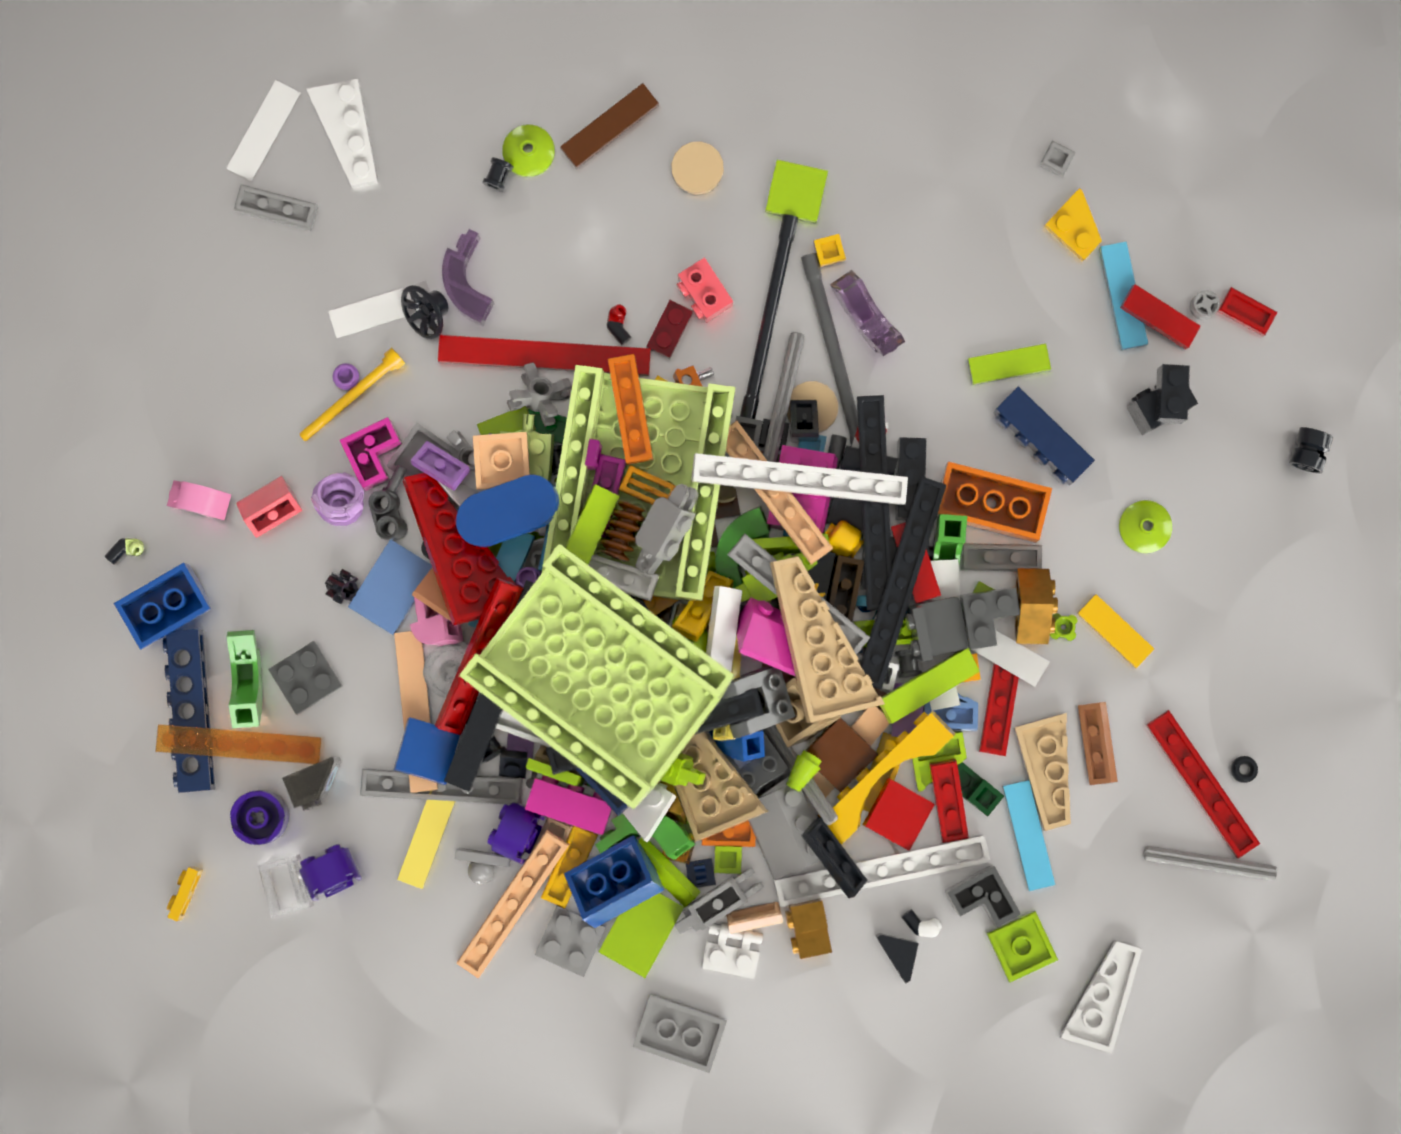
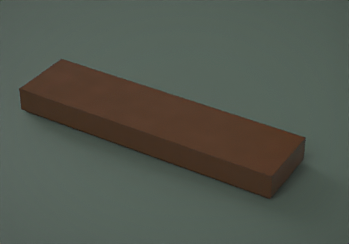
M642 83L561 145L560 149L577 169L658 107L659 102Z

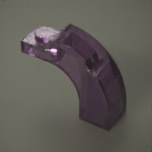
M468 229L466 235L461 234L456 244L457 252L447 247L442 264V279L447 295L455 308L468 320L483 327L495 303L492 298L474 290L467 282V265L481 239L479 233Z
M852 270L830 284L842 308L861 336L876 353L879 352L882 356H885L905 342L902 334L881 313L870 296L863 280Z

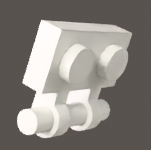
M726 923L710 925L708 934L717 935L719 938L718 943L707 941L702 969L755 979L760 952L749 949L751 942L762 944L763 934L753 932V929L730 934L729 926ZM727 938L742 940L741 948L726 945Z

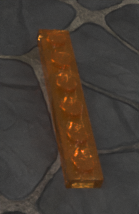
M158 724L155 752L318 765L321 737Z

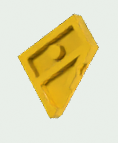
M1080 188L1044 226L1082 262L1102 242L1084 193Z

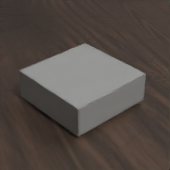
M1052 140L1039 166L1063 177L1076 152Z

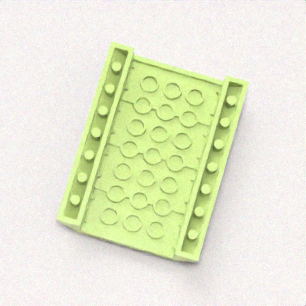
M575 366L556 482L559 506L549 524L543 564L558 544L565 548L590 494L595 471L588 470L585 466L589 439L599 440L602 445L601 454L625 459L611 375L604 373L602 368ZM639 378L654 460L630 465L675 486L684 484L687 487L696 488L698 490L697 493H699L698 500H696L692 512L696 515L692 521L691 528L685 533L679 544L678 552L672 557L671 561L663 560L654 572V574L659 575V579L653 596L675 600L702 601L720 485L691 482L694 454L725 457L736 388L710 383L708 387ZM626 464L625 471H624V475H623V479H624V477H625V475H626V473H627L628 468H629L630 465H627V464ZM634 473L631 478L668 495L670 494L671 490ZM630 483L627 485L628 488L652 499L660 498ZM619 491L618 496L620 497L618 501L623 500L646 511L642 515L645 518L647 517L652 505ZM617 501L615 510H623ZM613 515L612 520H619L615 515ZM638 522V525L641 527L643 522ZM600 538L593 555L635 567L642 550L641 547L636 545V542H629V545L635 550L634 552L625 551L624 554L630 559L629 562H625L599 551L605 550L600 541L610 540L609 538Z
M558 544L543 564L546 569L480 655L475 654L459 676L623 802L635 809L654 789L721 700L735 675L562 545Z

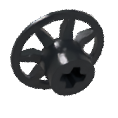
M410 285L406 287L401 295V306L407 322L420 336L427 339L437 338L443 330L442 316L449 310L446 298L437 290L429 293L420 286ZM408 292L413 301L406 299ZM407 308L415 309L416 312L410 316ZM419 318L422 320L420 329L413 322ZM428 327L434 332V334L427 333Z

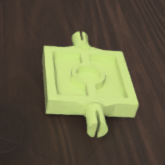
M523 414V430L516 432L500 431V434L527 432L530 475L541 476L551 483L554 435L540 434L533 431L535 415Z

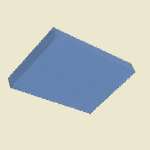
M389 540L348 607L394 635L415 603L414 596H412L414 590L431 570L432 565L393 540Z

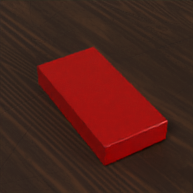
M1232 287L1229 288L1217 311L1263 337L1278 313Z

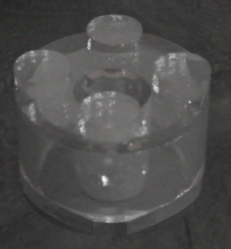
M446 644L433 650L427 657L423 668V677L428 688L436 695L443 698L447 697L455 677L450 676L447 678L448 672L446 668L448 666L452 668L456 665L455 672L457 673L466 652L465 648Z

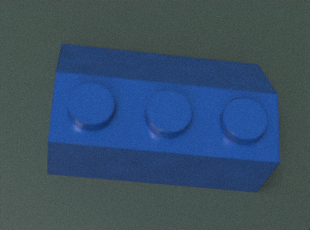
M184 562L114 603L140 650L211 609L205 591L191 566Z
M634 835L564 873L582 920L594 928L664 891L654 865Z

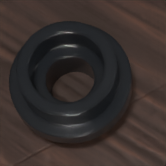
M1248 756L1237 757L1231 764L1233 778L1241 783H1248L1254 780L1258 774V766L1255 760ZM1242 764L1248 767V772L1244 775L1239 770Z

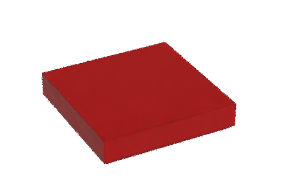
M888 778L862 825L910 851L935 804Z

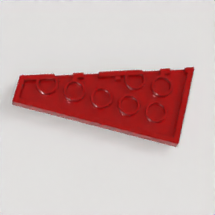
M426 473L404 477L403 484L452 625L479 620L496 578L512 583L515 582L503 572L498 565L499 561L488 547L472 545L461 537L456 525L458 511L448 500L449 496L437 480Z

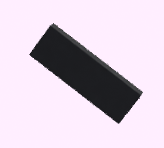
M821 817L817 818L801 836L848 899L855 897L868 880Z

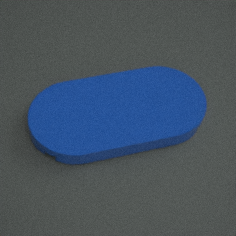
M526 475L468 497L459 507L456 516L458 532L466 542L472 545L489 547L540 529L549 524L554 518L553 515L559 506V495L552 483L538 475Z

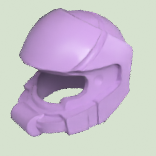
M346 472L335 473L317 483L313 489L311 501L315 510L324 521L334 526H347L356 522L362 515L364 490L354 476Z

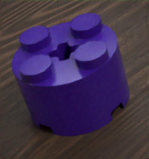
M266 790L248 792L240 796L231 808L230 818L233 832L241 841L247 844L261 845L271 843L285 832L289 821V810L283 799L273 792ZM263 812L264 822L256 823L257 817L255 813Z
M513 802L511 805L504 804L498 816L501 822L497 830L493 829L491 831L487 844L492 845L491 850L523 864L526 860L522 856L525 852L531 853L541 832L542 826L538 825L539 819L544 820L545 816L525 810V806L517 802Z
M340 844L327 848L325 850L326 854L317 859L315 856H311L300 862L302 868H300L299 873L312 901H318V895L324 893L327 898L354 885L352 881L354 878L358 881L362 879L349 848H343Z

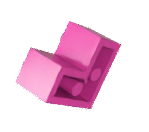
M388 417L340 439L357 479L365 491L390 480L379 456L400 447L402 442L392 421Z

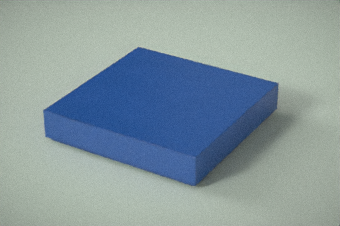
M409 717L393 770L446 785L447 782H444V779L455 755L460 735L440 730L434 724Z

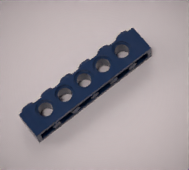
M203 630L173 631L166 635V638H163V652L168 654V665H165L166 681H170V691L167 692V705L169 708L172 707V718H169L170 734H174L175 744L171 745L172 761H176L177 772H173V784L175 788H178V793L215 790ZM186 650L190 655V660L186 665H181L178 661V656L182 651ZM185 677H189L192 681V687L187 692L182 691L180 687V682ZM186 704H191L194 708V714L189 719H186L182 714V709ZM192 730L196 735V741L189 746L186 744L184 736L188 731ZM191 757L198 761V768L194 772H190L186 767V763Z

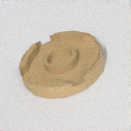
M690 142L682 146L675 153L671 163L672 176L676 185L693 195L706 194L714 190L724 173L723 160L719 151L712 145L704 142Z
M809 381L797 385L792 390L790 400H817L819 433L826 431L834 423L838 414V400L834 392L827 385L817 381ZM789 403V408H788V412H787V418H788L789 422H790V403Z

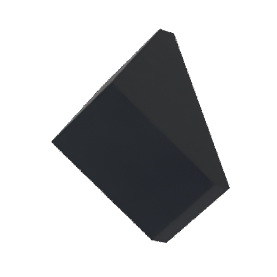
M790 400L791 442L818 440L817 400Z
M882 933L875 935L905 983L910 982L919 943Z

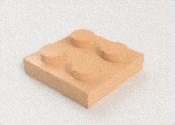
M527 432L473 436L477 490L490 489L514 479L530 475Z

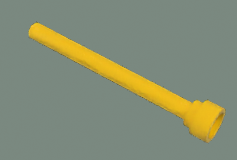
M392 347L384 353L385 357L381 359L383 362L299 433L304 441L309 440L389 370L393 371L395 368L398 370L405 364Z

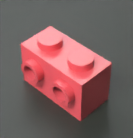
M705 257L678 274L679 282L676 285L684 297L689 295L694 303L691 305V308L698 319L703 317L707 323L733 306V300Z
M283 476L236 503L244 522L256 538L302 511L294 492Z

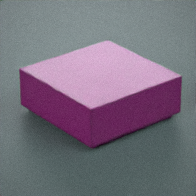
M589 439L585 466L588 470L596 471V468H598V459L602 451V445L599 440Z

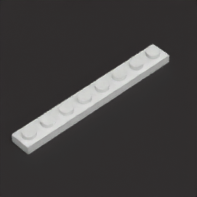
M694 454L691 482L904 505L906 504L908 477Z
M983 835L861 861L855 864L868 880L861 888L862 890L989 863L991 861L986 839ZM827 869L774 880L780 907L844 894Z

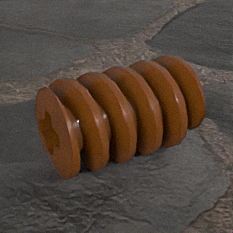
M619 500L618 505L623 510H614L613 514L619 520L609 521V525L614 530H605L604 533L610 540H601L600 544L605 550L599 551L615 559L629 562L630 559L624 553L625 551L634 552L635 549L629 545V542H636V536L633 533L638 532L641 528L638 522H644L645 517L642 513L646 511L631 503Z

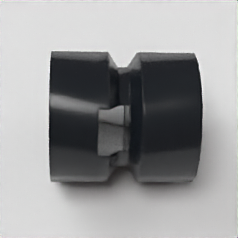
M1300 427L1295 441L1298 448L1293 449L1289 464L1303 471L1323 473L1327 460L1324 453L1329 452L1333 436L1317 429Z

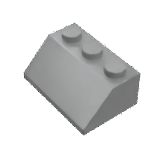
M785 786L758 798L769 812L748 821L773 879H779L819 862V858L801 836L814 821L802 790L799 793L789 786Z

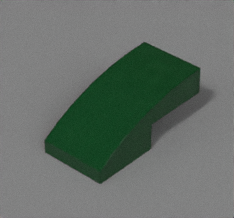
M961 762L957 766L962 797L988 817L1004 798V795Z

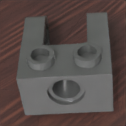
M772 666L763 667L731 681L722 699L734 697L745 693V691L757 688L764 712L763 716L729 725L733 738L750 735L795 717L781 670Z
M765 733V757L754 759L741 769L731 757L723 752L757 797H760L789 777L791 773Z

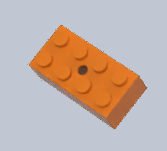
M947 462L941 483L946 484V489L937 518L939 514L967 516L968 526L1034 543L1040 540L1052 488ZM987 499L995 501L996 505L994 508L988 507L986 504Z

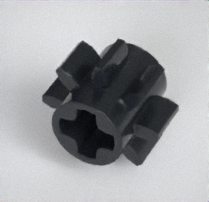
M341 569L340 574L332 572L325 582L328 590L325 594L339 604H342L344 599L352 601V598L355 597L358 591L357 584L355 583L358 578L344 569Z

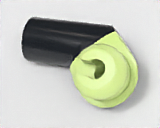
M121 538L104 557L115 565L123 555L140 556L144 551V545L142 541L136 538Z

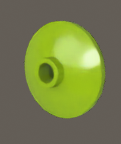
M527 124L516 127L506 136L502 147L504 161L514 167L512 170L514 173L524 177H533L540 175L550 167L555 155V146L547 131L539 126ZM530 144L533 146L532 151L528 153L523 151V147Z
M1142 500L1135 502L1127 507L1121 515L1119 521L1120 536L1124 543L1136 552L1152 553L1158 551L1167 544L1171 537V517L1162 505L1154 501ZM1145 521H1149L1152 524L1150 531H1146L1143 528Z

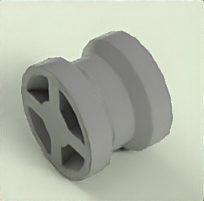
M1209 290L1199 292L1190 303L1192 315L1200 320L1209 319L1220 307V299L1217 294Z

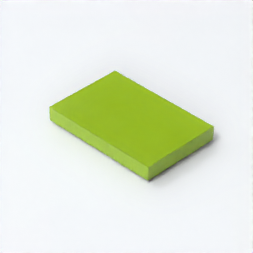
M658 893L618 915L598 952L646 978L684 906Z

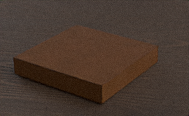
M842 718L831 724L805 750L822 761L818 772L840 793L878 756V753Z

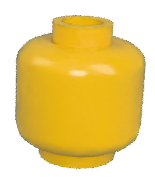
M844 520L839 521L837 525L831 523L825 532L828 534L829 543L833 548L830 552L835 553L836 556L841 555L854 558L863 544L861 539L862 532Z

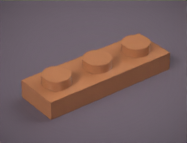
M1106 702L1078 705L1089 784L1118 782Z

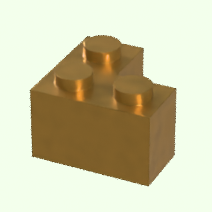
M1017 568L1015 588L1020 615L1015 616L1016 644H1049L1050 633L1055 632V618L1052 615L1058 611V598L1053 597L1055 596L1056 589L1055 580H1051L1049 569Z
M822 899L789 905L790 910L785 911L789 929L794 928L795 937L790 938L793 954L799 953L800 959L832 953Z

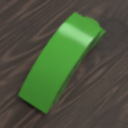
M762 506L753 508L737 517L726 528L719 540L715 558L716 572L719 575L734 580L733 589L744 583L742 580L743 574L740 565L727 554L744 534L754 539L771 531Z
M938 515L933 541V561L958 559L960 566L962 546L966 540L967 516Z
M255 630L227 632L226 638L232 675V689L229 701L232 728L259 727L262 715L263 684L260 650L257 648Z
M624 814L611 820L616 830L611 829L605 832L600 837L601 841L595 844L600 853L633 835L635 837L641 836ZM667 816L663 817L651 836L659 843L667 857L673 860L696 845L688 832L680 824Z

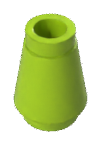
M803 750L801 755L796 757L786 785L800 793L802 788L820 770L819 765L822 761Z

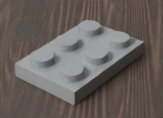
M650 994L633 1047L710 1073L727 1020Z

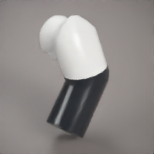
M912 909L901 917L917 936L935 937L942 929V924L938 919L933 918L930 921H921Z

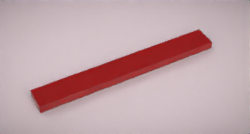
M439 335L438 362L523 368L526 364L534 363L537 369L575 371V366L581 365L602 368L604 373H610L608 359L634 354L638 375L649 376L651 348Z

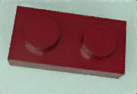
M669 300L646 348H651L652 351L671 359L693 315V311Z

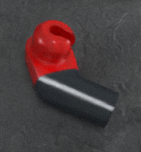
M617 304L609 310L606 326L617 341L624 345L631 339L629 333L623 328L627 312L623 305Z

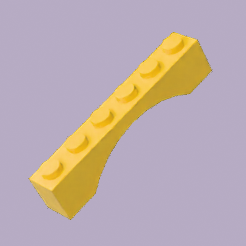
M934 711L929 715L923 712L913 722L916 727L909 734L905 730L894 740L897 746L891 752L885 749L875 759L878 764L871 771L866 767L855 778L859 783L853 789L847 786L836 797L839 802L833 807V810L837 814L838 819L831 825H828V827L841 845L860 827L866 798L873 785L883 774L906 760L920 756L935 755L954 737L956 733Z

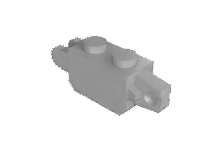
M678 484L668 499L661 497L655 500L635 537L636 545L642 548L635 565L639 570L653 575L663 560L671 561L672 557L678 552L679 544L685 533L691 528L692 521L696 515L692 512L696 500H698L697 497H699L696 488Z
M751 867L737 877L729 878L689 904L688 908L683 910L686 917L674 924L679 933L682 934L691 927H693L695 932L700 929L704 930L748 901L747 898L764 887L762 882L753 884L745 892H742L738 884L753 876L755 873L754 869Z

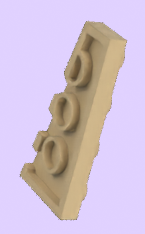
M1067 713L1014 727L1043 831L1071 824L1070 792L1068 786L1069 766L1067 759L1068 739L1066 733Z

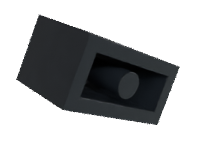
M1162 364L1157 369L1155 422L1182 424L1188 420L1190 365Z

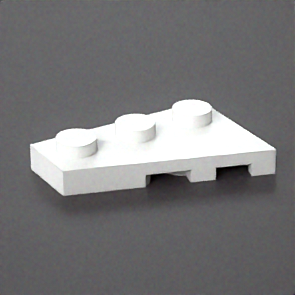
M657 784L635 809L628 807L623 814L648 843L676 796Z

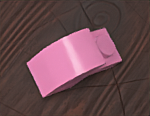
M174 480L169 492L167 506L225 520L231 494L189 482Z
M414 597L418 622L410 624V628L418 641L424 644L451 646L463 642L461 624L453 626L450 620Z

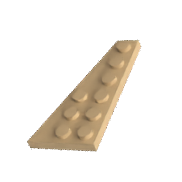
M799 556L771 562L770 567L806 722L811 723L884 705L885 703L881 696H878L874 690L870 677L864 673L860 666L858 657L843 631L830 615L826 602L822 601L816 591L815 584Z
M707 732L694 735L681 753L691 756L694 762L693 768L706 773L703 784L696 785L688 782L687 786L675 785L695 841H700L769 812Z

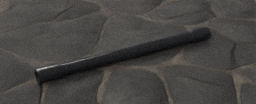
M784 214L782 218L779 243L747 391L741 407V417L756 418L768 351L791 245L794 241L799 219L793 215Z

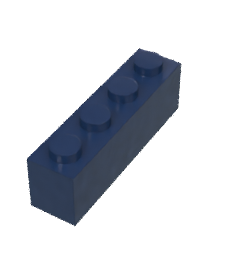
M1019 386L993 412L996 415L995 420L1004 429L1009 427L1016 434L1014 436L1015 440L1023 447L1029 446L1035 452L1033 457L1041 465L1045 466L1047 464L1054 471L1052 475L1063 485L1067 483L1070 486L1095 461Z

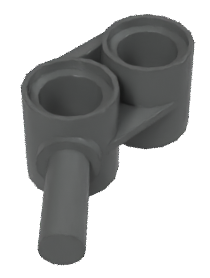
M397 465L387 486L383 487L382 490L373 492L368 500L376 533L384 540H400L407 532V524L400 517V499L396 493L407 471L406 468ZM383 496H386L388 499V505L385 509L381 506ZM391 521L395 525V531L392 535L388 532V524Z

